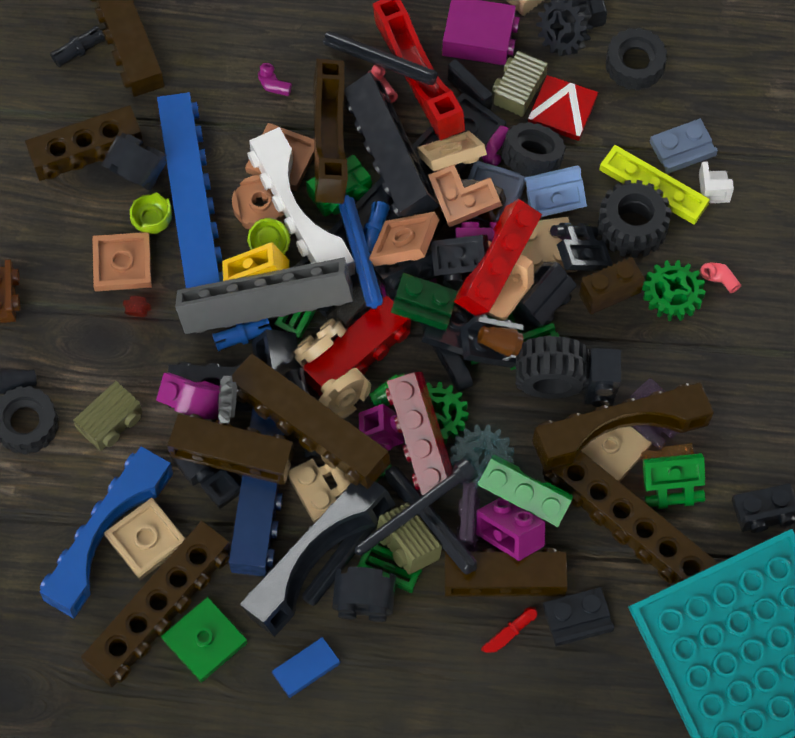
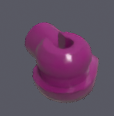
M263 63L258 72V79L263 88L268 92L289 97L292 83L278 80L274 73V66L270 63Z

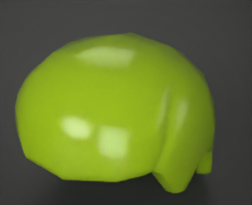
M158 192L137 198L130 208L131 223L142 233L158 234L167 229L172 221V207L169 199H165Z
M264 218L256 221L249 229L247 239L250 250L273 242L283 254L288 251L291 241L287 227L281 221L274 218Z

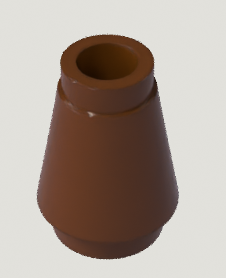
M482 326L478 332L477 341L507 357L511 355L517 356L523 345V334L518 333L517 329Z

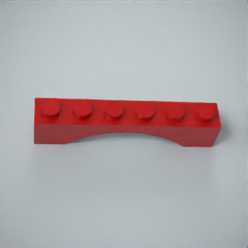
M380 0L372 3L375 24L391 53L434 70L422 48L402 1ZM404 76L440 141L465 131L463 110L452 90L441 81L439 76L434 85H427Z

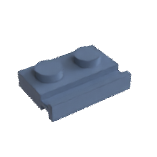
M701 118L650 137V144L660 163L663 164L666 174L715 157L718 152L717 148L712 144V139Z

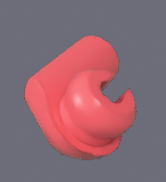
M373 65L372 70H369V72L384 85L391 102H395L398 94L384 77L386 74L385 68Z
M705 263L702 265L700 273L705 280L723 283L729 293H734L741 287L740 282L725 264Z

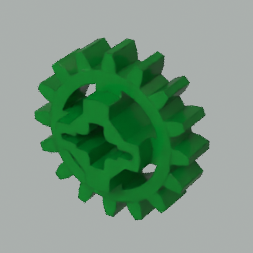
M666 260L663 268L656 264L653 273H647L642 289L645 291L643 300L650 301L649 310L658 309L657 317H661L665 313L667 314L668 321L672 320L673 315H677L678 319L682 321L685 313L692 317L695 308H701L702 299H704L706 292L703 290L705 281L697 280L700 274L699 271L690 272L691 264L688 263L683 268L680 267V260L675 262V266H671L669 261Z
M438 382L437 388H432V385L427 383L444 443L447 444V437L451 436L456 440L458 438L457 430H465L466 424L464 422L468 421L469 415L466 412L468 403L467 401L461 402V392L453 394L452 385L447 389H442V382ZM455 409L456 418L454 421H452L450 415L453 414V410Z

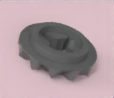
M223 376L220 383L218 418L221 423L229 424L230 418H234L237 385L236 382H233L232 376Z

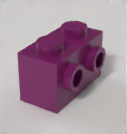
M500 497L477 510L476 535L520 561L544 547L545 521Z

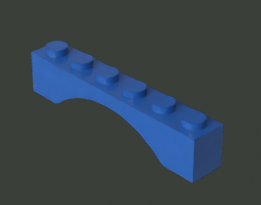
M140 446L136 454L132 453L127 458L124 465L125 469L120 477L116 476L111 481L108 487V494L104 500H99L95 504L91 512L92 517L88 523L79 527L74 536L75 541L69 550L65 549L60 554L57 561L58 566L52 574L48 573L41 582V590L39 592L44 602L73 619L91 595V564L96 548L104 536V532L128 510L148 501L150 498H157L173 475L170 462Z

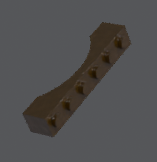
M316 60L313 80L315 202L344 204L348 171L343 141L345 76L344 61Z
M701 382L692 385L684 383L677 386L674 390L667 392L655 391L645 398L637 400L629 398L619 405L612 407L607 405L600 406L593 412L586 414L575 413L557 422L545 421L535 428L532 442L544 471L572 464L578 454L590 442L612 430L634 425H651L684 433L708 426L714 411Z

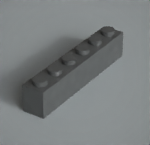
M345 257L177 290L175 308L185 334L202 333L210 329L228 328L236 324L258 322L271 317H284L292 313L314 311L318 308L333 305L341 306L345 303L353 302V283Z

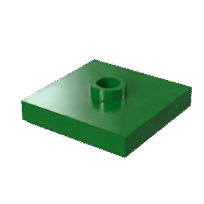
M208 597L161 636L167 646L201 683L248 643L247 639Z

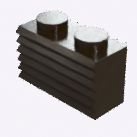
M628 257V260L623 259V262L618 261V264L613 263V266H608L607 269L603 268L602 271L593 272L587 278L583 277L579 296L588 312L592 315L641 293L644 277L633 258Z

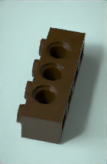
M130 105L25 140L39 181L54 179L59 174L71 170H80L86 165L103 161L116 136L107 138L110 135L121 136L123 132L141 140V146H144L141 130ZM84 144H90L87 147H81ZM57 153H64L60 156H55Z

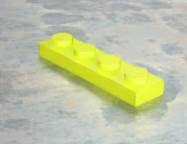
M616 145L613 146L600 164V171L622 184L627 180H631V183L641 180L643 185L653 184L655 191L660 189L663 192L662 198H668V207L671 208V212L695 225L709 205V198Z

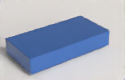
M322 637L274 669L272 674L287 696L291 698L340 665V661Z

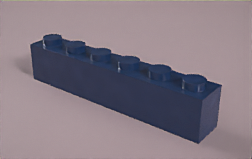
M252 409L250 428H254L260 431L261 434L268 436L278 434L287 437L277 428L273 420L261 418ZM242 475L229 559L231 573L266 576L268 567L274 566L275 549H271L272 538L277 539L279 533V521H275L276 511H281L283 505V493H279L280 484Z

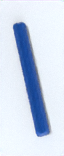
M345 195L344 204L338 203L362 292L366 306L377 309V306L382 305L383 299L374 267L370 260V253L354 198Z

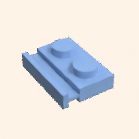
M578 165L524 178L527 187L528 204L542 214L541 217L587 207L583 180L581 178V168Z

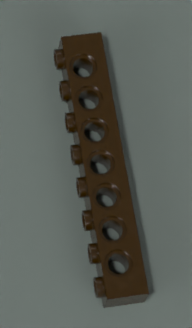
M582 451L572 464L548 471L543 469L542 475L546 482L573 495L571 504L576 507L581 506L586 510L595 524L599 526L604 525L612 532L613 538L622 545L627 544L635 551L636 557L644 564L650 563L656 568L659 576L667 583L677 584L689 578L690 576L683 572L684 568H692L698 574L718 564L717 561ZM578 474L582 477V480L572 481L568 475ZM600 492L605 498L596 500L590 494ZM623 511L628 517L619 519L615 517L613 512ZM643 529L648 531L651 536L649 538H642L638 536L636 531ZM663 548L669 549L673 552L674 556L664 557L659 550Z

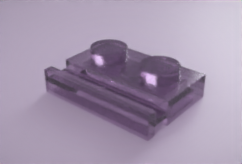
M464 483L463 496L459 499L461 526L457 528V538L469 552H477V510L480 506V498L475 483Z

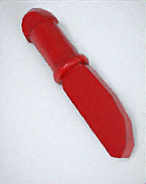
M533 607L526 608L514 621L509 622L507 627H504L481 647V651L492 653L503 648L515 635L519 634L520 630L537 618V609Z

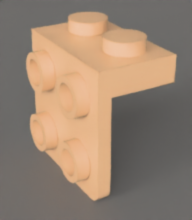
M520 255L494 305L485 314L500 321L508 318L534 284V264L532 260L524 255Z

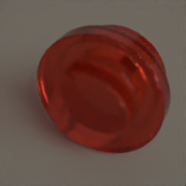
M130 296L129 300L123 301L124 313L135 317H147V313L151 310L152 305L146 303L147 299L140 296Z

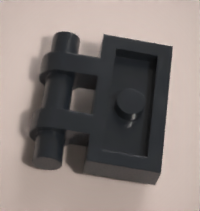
M559 223V225L551 226L550 234L562 239L557 244V248L565 270L602 271L603 268L607 269L608 266H613L605 241L596 240L595 238L599 232L597 227L587 223H579L577 226H573L571 223Z

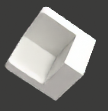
M702 162L699 171L701 194L710 199L709 203L730 202L734 187L733 180L728 179L727 171H709L708 162Z

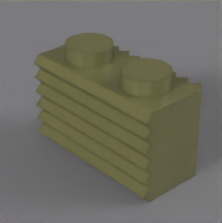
M518 50L514 58H508L504 67L505 74L502 79L497 78L493 85L494 105L523 117L547 75L548 63Z
M115 381L73 421L76 429L99 451H102L104 447L113 446L118 441L120 433L126 427L131 428L137 424L141 418L142 408L140 402Z
M407 502L405 505L382 514L379 517L377 529L407 508L410 503ZM416 515L380 542L382 545H387L390 548V551L393 552L392 555L395 563L399 567H403L407 574H412L438 561L442 550V545L419 515Z

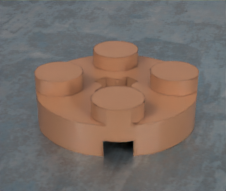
M259 175L244 179L240 183V187L237 188L236 192L234 190L232 195L233 212L246 229H250L260 219L274 218L281 222L285 219L283 211L278 212L272 201V196L274 195L270 189L266 190ZM262 197L263 201L268 202L264 206L258 207L253 204L256 203V198Z

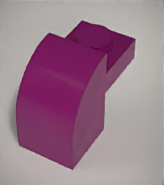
M170 372L163 374L156 401L175 408L174 411L185 415L196 414L203 419H219V386L207 381L193 382Z

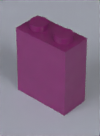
M451 0L443 37L442 56L505 65L508 55L513 56L516 40L511 39L512 33H518L520 17H515L516 6L482 0Z

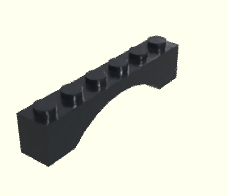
M374 482L369 489L361 484L357 486L350 483L347 489L328 507L327 511L315 524L308 528L303 537L287 551V554L278 564L269 570L266 577L247 594L240 605L248 616L275 637L295 615L296 603L301 587L317 561L346 537L361 530L377 526L379 517L389 512L396 505L387 489L377 482Z

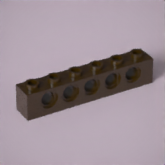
M201 521L81 656L84 665L111 688L117 682L122 683L130 674V667L137 659L142 660L149 653L152 647L150 644L157 636L161 637L169 630L172 624L170 621L176 614H182L189 607L192 601L190 598L197 590L202 591L206 588L211 580V574L217 568L221 569L227 564L231 553L229 541ZM197 556L207 558L201 565L192 563V560ZM178 578L187 580L186 584L182 587L172 586L173 581ZM157 601L167 602L166 607L162 610L152 609L153 604ZM138 623L147 625V628L142 633L132 632L133 627ZM118 646L127 648L122 656L111 655L112 651Z

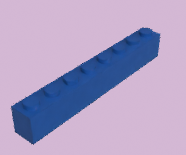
M190 92L157 97L186 288L223 281V271L218 272L217 264L222 263L220 246L214 247L213 240L219 238L216 222H210V214H215L212 197H206V190H211L209 174H203L202 166H207L205 149L199 150L198 143L203 142L201 125L195 126L194 119L199 118L197 102L191 103Z

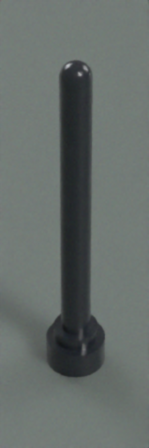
M462 458L454 464V469L451 470L452 474L357 544L355 546V553L359 556L366 554L456 485H463L465 482L469 484L476 479L478 474L472 464L466 458Z

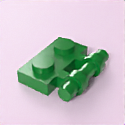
M702 453L643 459L644 488L646 491L656 490V495L644 496V501L649 507L667 509L668 505L683 504L684 507L694 506V503L705 502L704 490L694 491V486L705 485V463ZM683 488L682 492L667 494V489Z

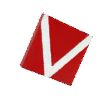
M547 75L529 115L528 122L541 124L557 134L579 141L597 100L598 92Z

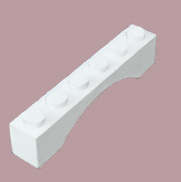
M280 127L249 140L251 152L247 153L249 160L254 168L258 167L262 174L259 176L264 188L272 191L274 195L272 196V201L278 212L283 211L286 217L284 219L285 226L290 234L295 233L298 239L296 244L302 257L307 256L311 264L345 257L350 276L355 274L354 259L342 238L330 234L315 225L296 203L290 189V173L293 165L292 148Z

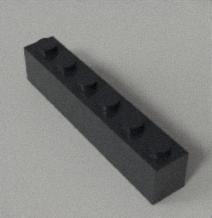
M371 72L367 73L344 89L347 97L345 105L357 119L354 124L360 134L366 139L363 142L366 150L370 155L374 156L373 166L378 174L384 178L382 186L386 193L394 200V203L391 204L392 208L400 218L432 212L440 206L384 85Z

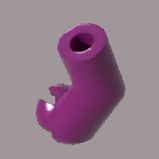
M499 126L489 139L485 148L487 155L482 156L484 163L497 166L501 162V156L497 152L504 143L508 131L507 127Z

